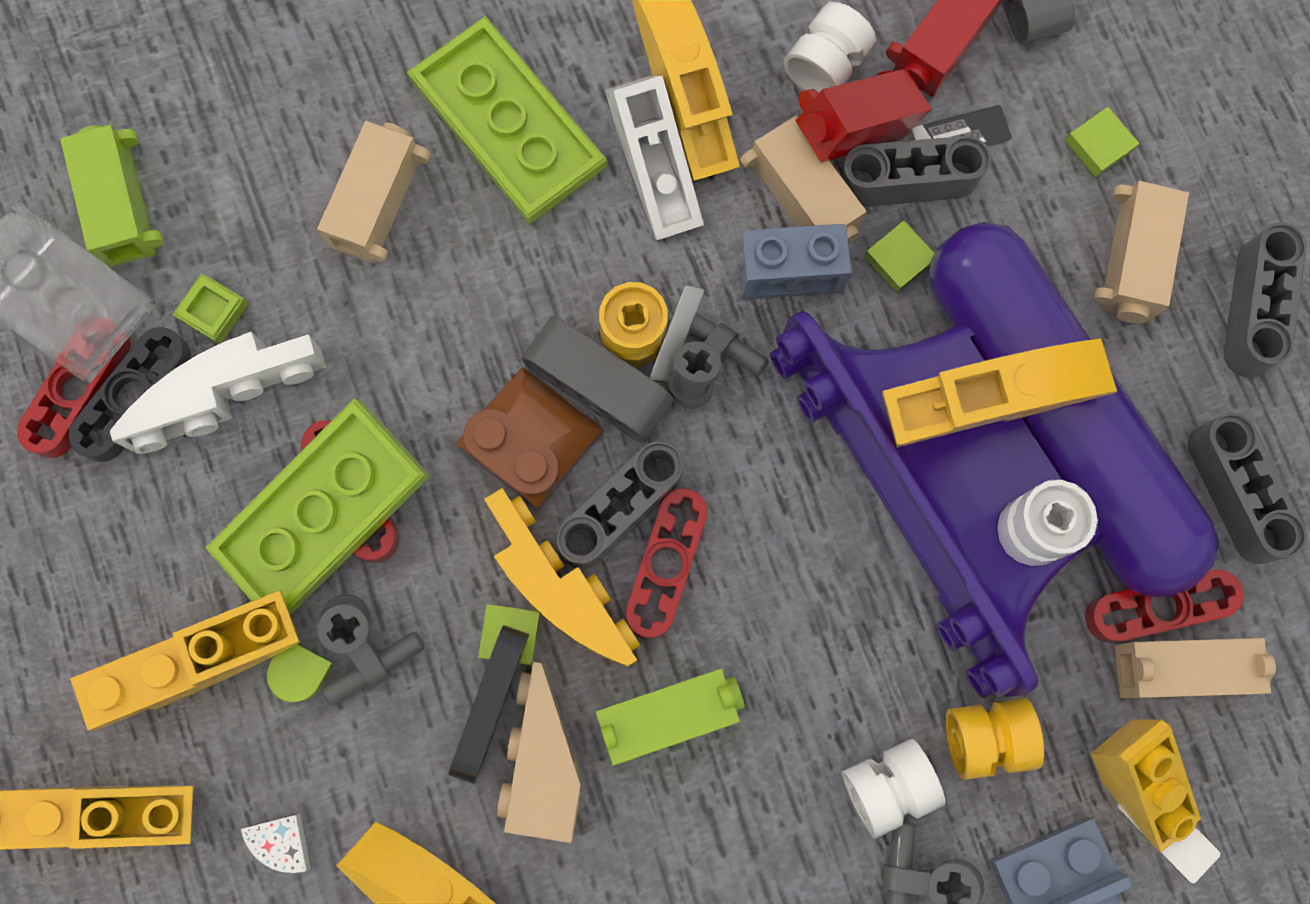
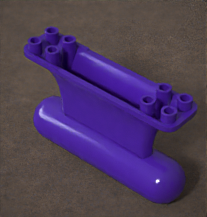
M981 222L963 227L953 233L939 245L931 260L929 282L933 297L952 328L922 341L900 347L877 350L859 349L834 340L818 325L809 313L801 311L788 319L783 333L776 337L778 348L770 352V358L776 371L783 379H787L798 372L804 381L805 392L797 396V402L807 420L814 423L825 416L835 433L841 435L939 593L938 599L949 615L936 623L941 638L952 651H956L964 645L969 647L978 661L977 664L967 669L965 673L975 692L985 699L993 693L998 697L1002 695L1006 697L1024 696L1038 686V677L1025 646L1027 620L1037 598L1046 585L1079 553L1094 544L1113 575L1131 591L1150 597H1172L1190 590L1210 571L1215 563L1219 539L1212 519L1113 372L1112 376L1117 392L1114 394L1006 422L1001 420L896 447L882 396L884 390L937 377L940 372L1056 345L1091 340L1025 240L1009 226ZM1064 480L1074 483L1084 490L1095 505L1098 520L1095 535L1087 546L1051 563L1039 566L1019 563L1006 553L999 541L997 525L1000 514L1008 503L1046 481Z

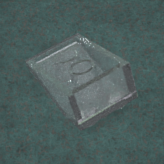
M17 200L0 219V321L89 385L157 303L54 225Z

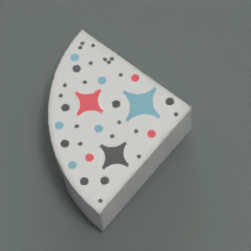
M301 814L241 829L243 839L250 852L269 868L286 873H300L311 869Z

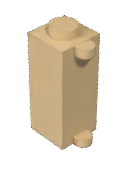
M794 116L754 141L753 148L741 156L740 162L745 169L754 167L796 227L844 224L847 228L848 245L859 237L860 232L858 229L867 211L831 162L821 163L795 121L798 118L797 116Z
M365 120L317 228L329 248L373 264L376 261L385 262L389 252L383 248L384 242L418 164H427L431 155L428 149L415 144L413 137L408 131L392 123H384L383 126Z
M1140 180L1134 186H1115L1113 199L1120 202L1107 275L1104 288L1095 289L1093 298L1094 302L1101 304L1100 310L1115 313L1116 317L1121 321L1139 324L1151 321L1169 307L1189 192Z
M1265 638L1151 641L1115 645L1120 698L1271 694L1270 681L1275 675L1276 663L1273 656L1266 651Z

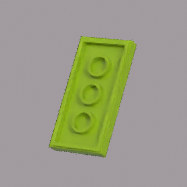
M486 16L407 71L411 83L529 225L608 167L605 156Z
M354 398L205 548L251 602L280 590L283 593L291 615L430 475L365 403Z

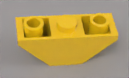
M1131 719L1090 753L1102 784L1134 821L1152 846L1160 853L1173 842L1183 841L1193 832L1201 816L1172 728L1169 724L1159 719Z

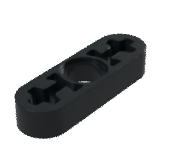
M164 327L153 328L145 332L71 424L69 429L71 447L78 454L96 462H106L116 458L125 447L112 441L110 430L117 421L104 414L107 408L120 416L126 412L128 408L121 407L118 401L119 391L125 384L134 381L140 382L145 393L172 370L190 360L191 350L187 342L173 330ZM159 345L168 348L173 353L172 358L168 362L159 359L154 354L155 349ZM141 365L157 376L154 382L137 371ZM94 427L103 430L102 433L107 437L106 442L102 446L93 443L94 440L89 436L90 431Z
M506 625L502 626L452 761L449 776L475 785L530 634Z

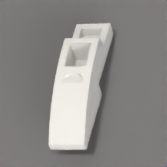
M252 331L222 342L191 358L150 387L126 410L110 430L112 441L130 451L144 454L158 451L167 446V440L184 434L189 437H198L212 433L219 428L218 423L233 419L228 399L232 398L234 401L249 400L261 395L265 387L280 382L287 385L302 383L311 379L314 376V371L326 368L321 348L309 334L268 348Z

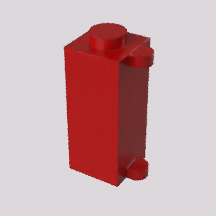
M938 0L904 46L898 42H892L885 51L886 56L896 64L893 71L907 69L919 90H923L934 97L995 15L1002 0Z
M907 69L894 72L886 70L879 72L874 77L822 89L819 93L815 89L802 91L799 94L798 101L803 112L795 121L817 158L823 163L847 156L853 148L860 145L902 140L932 109Z

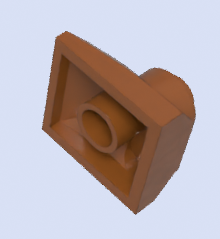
M522 367L483 411L476 413L469 419L465 426L464 434L456 442V446L539 511L601 435L603 429Z

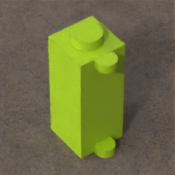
M111 124L106 126L93 125L82 128L77 134L60 138L87 251L107 268L156 255V248L163 245L164 242L161 232L151 230L131 152V147L138 144L136 131L132 129L116 131Z
M721 668L595 712L612 765L614 766L739 723L740 720L736 710L745 708L735 677L725 679Z

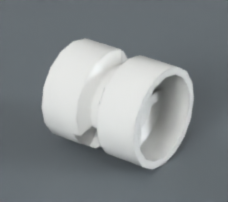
M829 2L821 8L808 26L811 34H804L798 39L786 55L783 64L791 80L803 91L815 89L819 93L822 89L846 84L851 78L852 69L858 67L873 48L876 41L875 32L869 22L850 6L839 2Z
M1053 480L1042 483L1008 503L1000 514L997 530L999 541L1008 555L1019 563L1039 566L1051 563L1087 546L1095 535L1098 520L1095 505L1084 490L1074 483L1064 480Z
M909 739L884 751L883 761L880 763L867 759L842 771V777L853 805L867 831L874 839L903 826L904 815L909 813L915 818H920L945 806L946 803L939 779L926 754L914 739Z

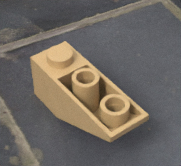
M533 662L531 673L522 672L520 677L517 705L525 706L522 728L513 727L511 730L507 760L515 761L516 764L512 784H502L497 817L506 818L505 833L571 843L574 838L583 782L546 667L542 663Z

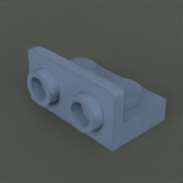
M844 224L746 230L743 233L744 267L740 279L742 300L842 293L852 273L847 228Z
M1084 817L989 860L1008 904H1118L1121 901L1119 893L1134 887L1129 875L1117 870L1094 818Z

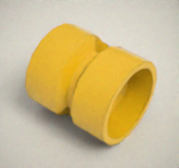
M626 282L615 286L605 295L599 309L600 337L603 347L633 367H641L654 361L658 357L667 331L668 309L663 297L653 287L641 282Z
M1027 698L993 702L990 711H986L981 704L947 710L945 723L947 742L953 766L961 780L994 776L998 766H1001L1006 773L1041 769L1044 762L1043 736L1037 713Z

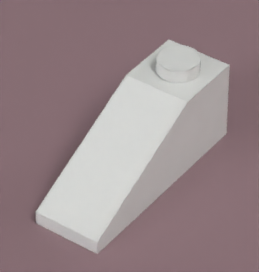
M651 75L606 89L605 93L617 134L655 240L703 226V219L663 76Z

